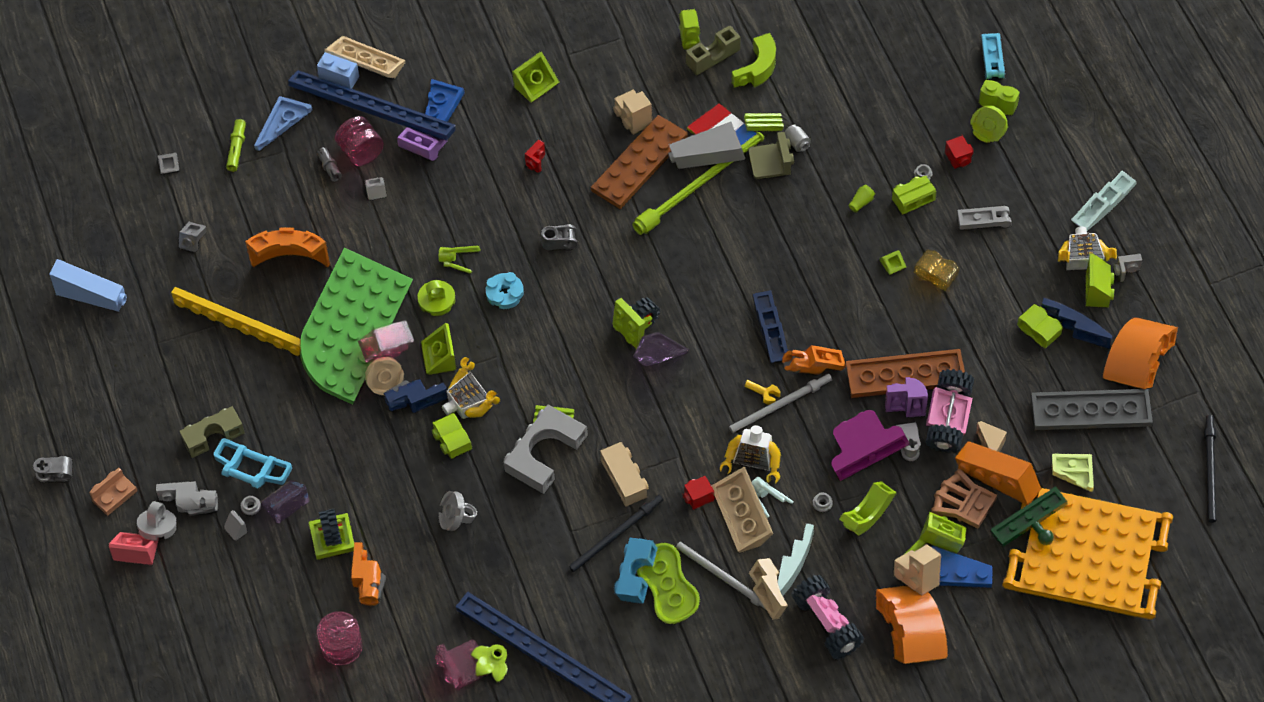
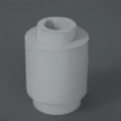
M791 125L786 129V139L790 140V144L797 152L805 151L809 148L811 140L801 127Z

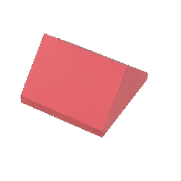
M120 532L109 543L113 560L153 565L159 537L157 541L145 539L140 534Z

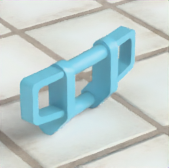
M226 438L220 441L214 452L215 460L225 465L222 469L223 476H232L250 483L255 488L261 487L265 482L282 485L292 470L291 463L254 452L247 449V446L237 444ZM225 446L236 450L231 461L220 456ZM244 456L264 463L260 473L255 475V477L237 470ZM275 465L286 468L281 477L269 476Z

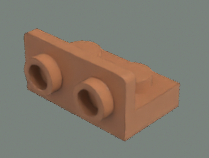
M118 468L110 472L101 483L94 485L89 493L92 501L108 516L135 494L137 488L123 475L122 470Z

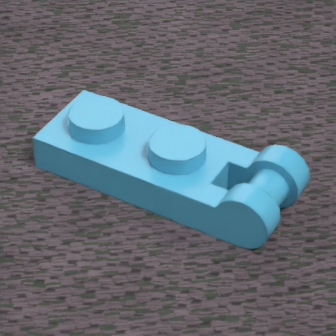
M1000 33L982 34L981 41L986 79H992V77L1005 78ZM991 67H998V69L992 70Z

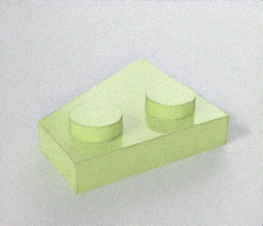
M1052 454V475L1088 491H1093L1092 454Z

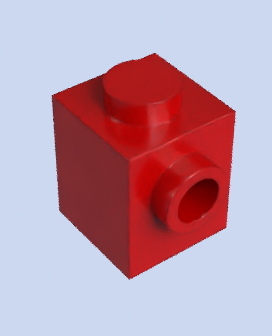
M963 136L946 141L945 153L954 169L971 163L974 153L973 148L970 144H967Z
M706 476L692 479L684 485L683 498L686 504H690L694 510L714 501V489Z

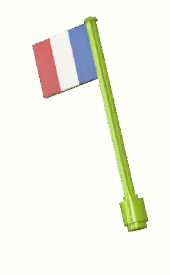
M717 104L687 127L688 131L696 135L732 122L743 153H746L750 147H754L764 140L762 133L747 131L746 125L721 104ZM732 162L716 164L656 210L647 209L635 218V221L632 223L635 231L640 235L648 233L660 224V216Z

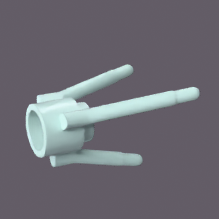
M760 477L752 481L758 497L763 498L770 493L781 502L787 501L793 504L791 499L771 487ZM760 501L761 506H762V508H763V510H764V513H765L766 517L768 518V517H769V514L767 513L765 507L763 506L762 502Z

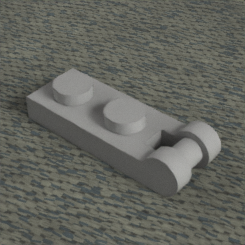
M1008 206L957 210L960 230L995 226L1006 228L1012 225L1011 218L1008 216L1010 214Z

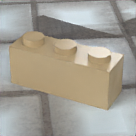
M622 442L601 450V462L624 505L628 506L647 498L648 484L645 478L641 479L637 463L632 462V455L628 447L625 448Z

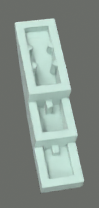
M1121 171L1112 182H1108L1099 193H1095L1071 221L1079 227H1086L1089 230L1137 184L1136 181Z
M806 524L803 541L794 540L791 557L783 556L778 578V586L782 596L791 587L804 564L813 538L814 525Z

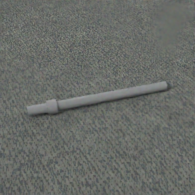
M830 374L818 380L813 379L801 389L729 426L730 431L734 433L810 392H816L821 386L832 381Z
M682 542L677 544L676 548L750 598L753 604L756 606L760 605L766 609L754 591Z

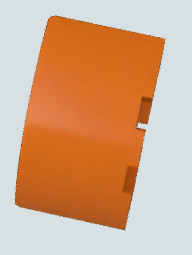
M287 227L279 228V230L268 233L267 231L258 233L245 241L250 263L253 267L265 260L282 255L306 256L321 262L327 267L330 266L326 241L309 231H297L294 228Z
M1141 318L1129 320L1120 330L1111 347L1103 378L1142 389L1153 387L1155 375L1160 364L1157 360L1160 355L1164 356L1171 347L1175 346L1178 327Z
M909 586L876 589V609L882 613L887 623L892 624L894 629L891 634L895 659L906 664L947 658V641L939 609L929 592L920 595Z

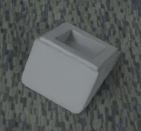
M177 153L158 156L161 174L179 171Z
M383 177L365 181L369 200L386 197Z
M232 510L224 528L234 540H237L247 533L244 521Z

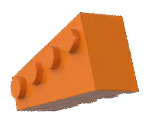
M969 441L955 457L958 468L965 474L1026 505L1030 504L1041 490L1030 462Z

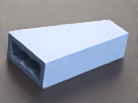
M57 259L49 274L56 295L118 312L126 302L127 296L123 286Z

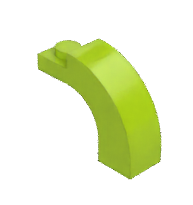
M770 33L753 39V50L758 59L749 66L732 71V84L734 88L744 86L749 82H752L753 86L756 87L771 76L775 68L776 46Z
M883 482L873 483L863 501L854 510L843 513L839 520L843 522L847 529L855 532L857 535H861L881 517L897 492Z

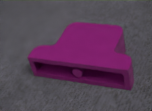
M867 410L835 427L833 434L842 452L834 457L832 466L838 478L842 481L910 445L901 427L893 426L889 429H884L876 413L872 410Z

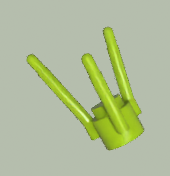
M479 246L440 247L439 262H444V267H452L471 273L470 269L451 262L455 261L456 253L478 252L481 249Z

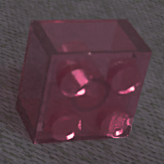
M406 320L374 329L358 341L366 363L381 357L390 356V358L399 356L402 351L409 349L408 345L414 342Z

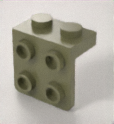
M785 132L777 133V144L749 148L748 153L755 179L791 174V165L794 164L793 154H789L791 149L790 140L786 139Z

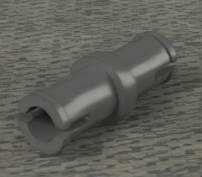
M321 148L320 151H317V156L320 158L322 167L327 171L330 179L336 182L339 180L336 175L340 179L342 177L336 166L337 162L331 157L327 148Z

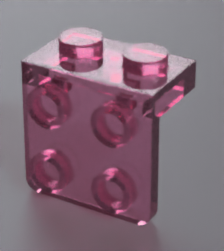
M470 640L447 651L444 644L436 647L437 655L435 659L440 667L443 666L445 678L448 683H452L455 690L486 676H477L475 672L478 660L471 656L473 650L478 647L475 640Z

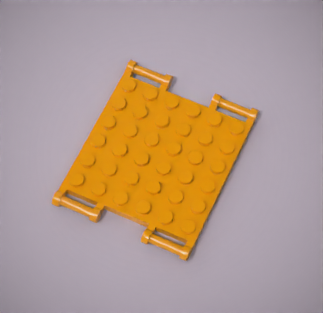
M1041 488L1036 497L1039 498L1049 490ZM1061 492L1068 501V504L1040 522L1044 529L1050 530L1053 533V542L1050 545H1042L1038 541V533L1031 528L1026 553H1021L1017 549H1012L1009 552V567L1007 576L1003 580V587L1006 589L1136 617L1154 619L1156 615L1155 603L1157 592L1161 587V581L1158 579H1145L1151 550L1167 551V537L1170 523L1173 521V515L1168 512L1158 513ZM1022 503L1021 509L1027 505ZM1160 522L1162 525L1159 540L1153 541L1155 524ZM1018 561L1024 563L1020 582L1014 580ZM1144 588L1150 589L1145 609L1140 608Z

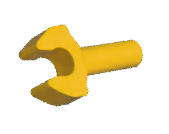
M749 380L745 384L746 388L763 396V403L767 405L776 402L775 398L769 396L770 394L780 397V390L773 384L768 388H764Z

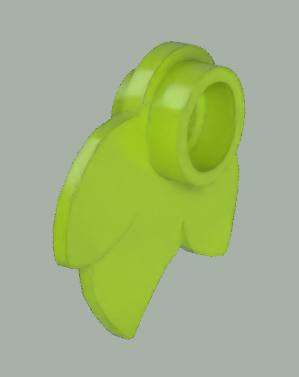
M496 644L491 647L479 646L473 650L471 656L478 660L475 667L476 675L492 673L493 678L497 682L501 681L507 672V665L505 663L507 658L506 649ZM498 651L501 654V656H495L494 652Z

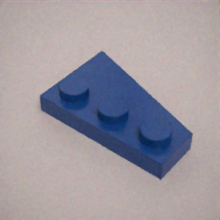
M431 79V90L428 95L429 101L425 114L448 122L465 93L464 88Z
M932 546L935 551L941 554L939 585L992 588L991 565Z

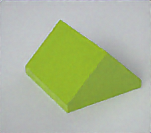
M539 52L512 71L514 87L530 102H533L559 83L542 52Z
M445 323L421 341L426 373L429 375L456 370L449 324Z
M929 512L919 539L957 554L965 543L966 527Z

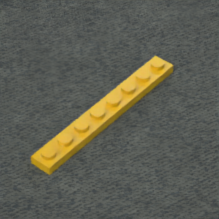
M174 287L171 292L174 303L179 307H186L196 314L207 316L212 321L217 320L229 328L234 327L246 335L250 334L257 337L260 341H267L279 349L284 348L296 356L300 355V339L177 287Z

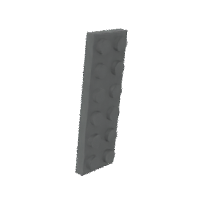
M1148 389L1031 393L1035 430L1149 427L1153 423Z

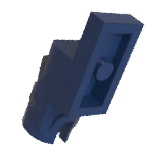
M420 379L412 382L405 380L384 392V399L390 411L405 408L409 405L411 411L415 413L448 399L447 388L444 383L433 385L426 390Z

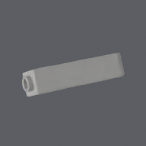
M732 122L669 144L672 152L668 154L671 162H676L678 169L745 159Z

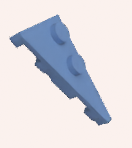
M279 96L254 145L255 150L260 151L312 111V105Z

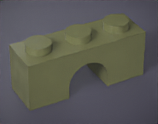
M729 25L715 33V40L710 46L705 48L700 42L686 50V64L698 75L740 50L741 37Z
M233 406L228 409H222L219 413L205 417L200 422L188 425L180 430L182 441L191 458L209 450L207 438L211 434L220 433L228 440L245 434L242 422Z

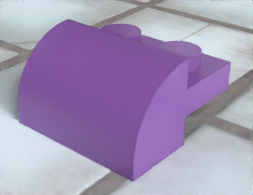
M408 127L397 139L399 147L432 161L438 157V151L447 142Z
M905 377V384L887 385L886 412L905 411L906 417L926 416L928 399L926 387L919 380Z

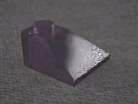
M655 332L642 336L633 357L638 359L640 364L650 366L687 354L689 349L665 335Z

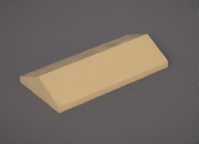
M344 36L325 49V52L357 63L360 67L390 78H396L405 64L403 59Z
M743 467L712 485L715 498L738 552L761 546L773 532L746 468Z

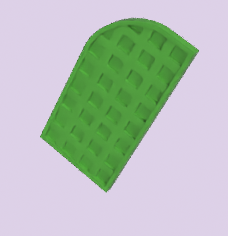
M347 248L343 249L300 338L302 364L311 380L320 389L353 405L365 380V372L368 366L375 360L413 281L412 278Z

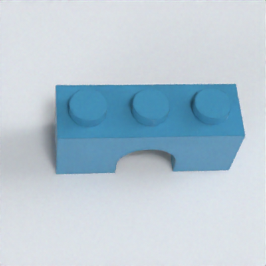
M629 538V542L624 549V562L621 563L619 569V581L615 584V594L621 601L644 603L648 584L643 578L635 577L640 567L653 566L658 548L652 540Z

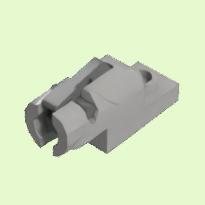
M196 481L156 484L159 500L172 501L176 499L178 512H187L189 516L218 511L216 490L198 491Z

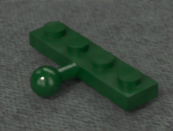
M1055 486L993 527L991 534L1004 547L1033 528L1038 533V541L1042 545H1050L1054 540V535L1050 530L1044 529L1040 522L1066 506L1068 501Z

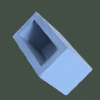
M326 52L317 64L319 78L352 89L359 78L357 63Z

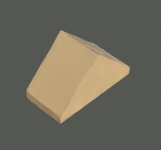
M982 421L977 423L976 433L982 446L1000 452L1005 443L1007 432Z

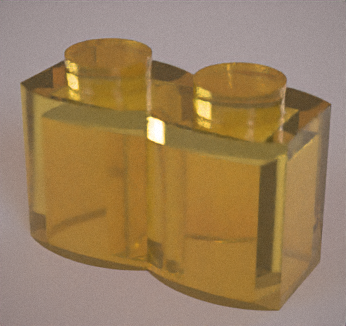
M926 250L916 263L914 273L920 278L930 281L936 287L947 290L958 276L959 267L954 261L943 259L938 252Z

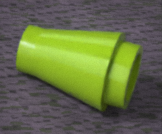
M867 185L859 187L849 204L850 209L858 212L859 209L874 199L875 192Z

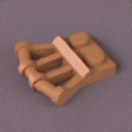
M958 469L952 477L943 480L941 483V489L936 491L934 495L935 503L931 512L938 516L955 517L958 521H963L978 529L996 501L997 495L974 484L961 469ZM958 481H962L970 489V491L956 485L955 483H957ZM952 491L964 497L965 500L962 502L948 495L947 492ZM946 502L958 509L943 508L942 503Z

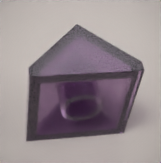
M290 480L260 501V504L279 524L310 501L305 485Z

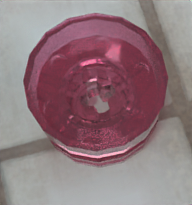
M360 116L344 122L335 134L337 145L340 146L341 150L345 152L347 158L355 166H362L373 161L381 153L384 146L382 138L373 130L372 125L369 124L366 118Z
M333 612L326 615L320 621L317 627V637L322 655L328 662L335 665H345L359 657L363 642L357 620L352 615L345 612Z

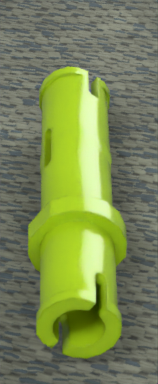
M235 120L234 130L230 136L231 145L226 166L229 171H237L241 146L245 140L244 130L246 124L244 120Z

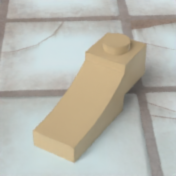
M770 558L757 560L749 572L756 583L753 590L772 619H779L788 606L777 583L779 572Z

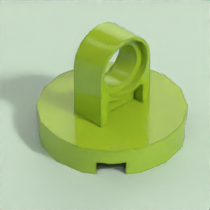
M994 106L979 108L972 115L970 121L974 130L973 134L979 140L986 143L998 141L1008 128L1005 114Z
M430 281L424 284L418 292V304L421 310L431 313L432 316L448 313L456 302L455 291L451 285L444 281Z

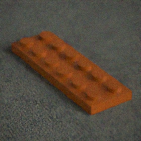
M658 115L591 186V191L621 209L669 157L668 153L672 152L669 144L687 138L688 132Z
M960 349L846 361L851 398L886 394L887 385L905 384V377L919 380L924 384L926 390L934 389L937 387L939 374L942 370L946 371V369L952 371V369H955L956 371L961 370L962 373L965 372Z

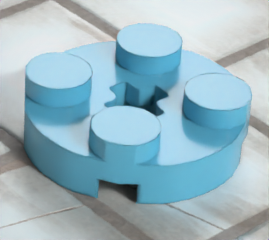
M512 272L501 273L487 280L486 297L493 306L496 305L501 309H509L516 306L523 297V284ZM504 288L509 289L506 294L500 291Z

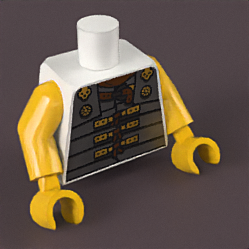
M1082 226L1075 229L1076 234H1071L1069 241L1064 242L1058 252V262L1060 260L1067 261V270L1087 269L1089 254H1095L1106 261H1109V258L1117 259L1115 248H1108L1098 239L1095 233L1087 234L1086 227Z
M467 357L461 360L460 365L462 368L458 370L448 388L449 402L442 405V409L447 416L457 411L463 419L482 417L492 407V403L499 404L500 402L499 397H494L497 395V392L489 391L486 393L472 373L467 372V370H472L475 367L474 362H470L467 366L469 361Z
M753 426L751 430L745 429L742 435H737L729 442L725 454L726 460L721 463L720 471L724 465H727L729 467V474L732 469L731 460H733V463L770 471L771 468V472L767 475L766 480L769 483L771 475L776 478L775 483H777L780 479L777 468L780 465L781 453L776 444L772 442L770 434L763 433L760 426Z

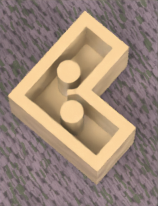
M633 89L615 98L614 112L618 117L622 118L625 128L629 129L632 134L644 130L652 122L651 103L643 91L636 93Z
M928 545L915 552L911 550L894 560V576L912 590H915L920 595H924L939 586L941 554Z

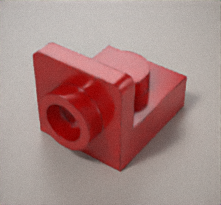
M538 140L525 153L526 166L538 173L542 171L540 160L545 156L544 142Z

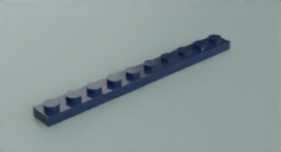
M299 70L288 80L289 86L445 141L456 130L455 124Z
M467 592L456 605L457 611L599 702H630L632 700L630 694L471 593Z

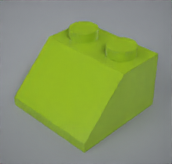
M1089 254L1086 270V306L1109 307L1110 300H1114V289H1111V284L1114 283V273H1111V265L1095 254Z

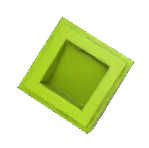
M899 250L879 258L889 275L906 268Z

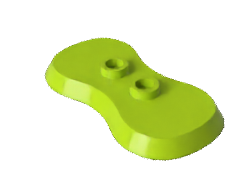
M668 543L656 544L658 549L653 566H642L637 570V574L646 581L653 593L654 609L658 618L668 624L678 623L690 617L698 609L700 602L699 593L685 579L682 573L681 558L678 550Z

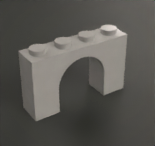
M547 405L544 410H540L536 421L527 427L523 438L517 440L514 450L505 456L503 461L505 472L544 494L555 480L554 470L532 457L531 450L533 446L543 439L554 438L577 450L588 436L587 426Z

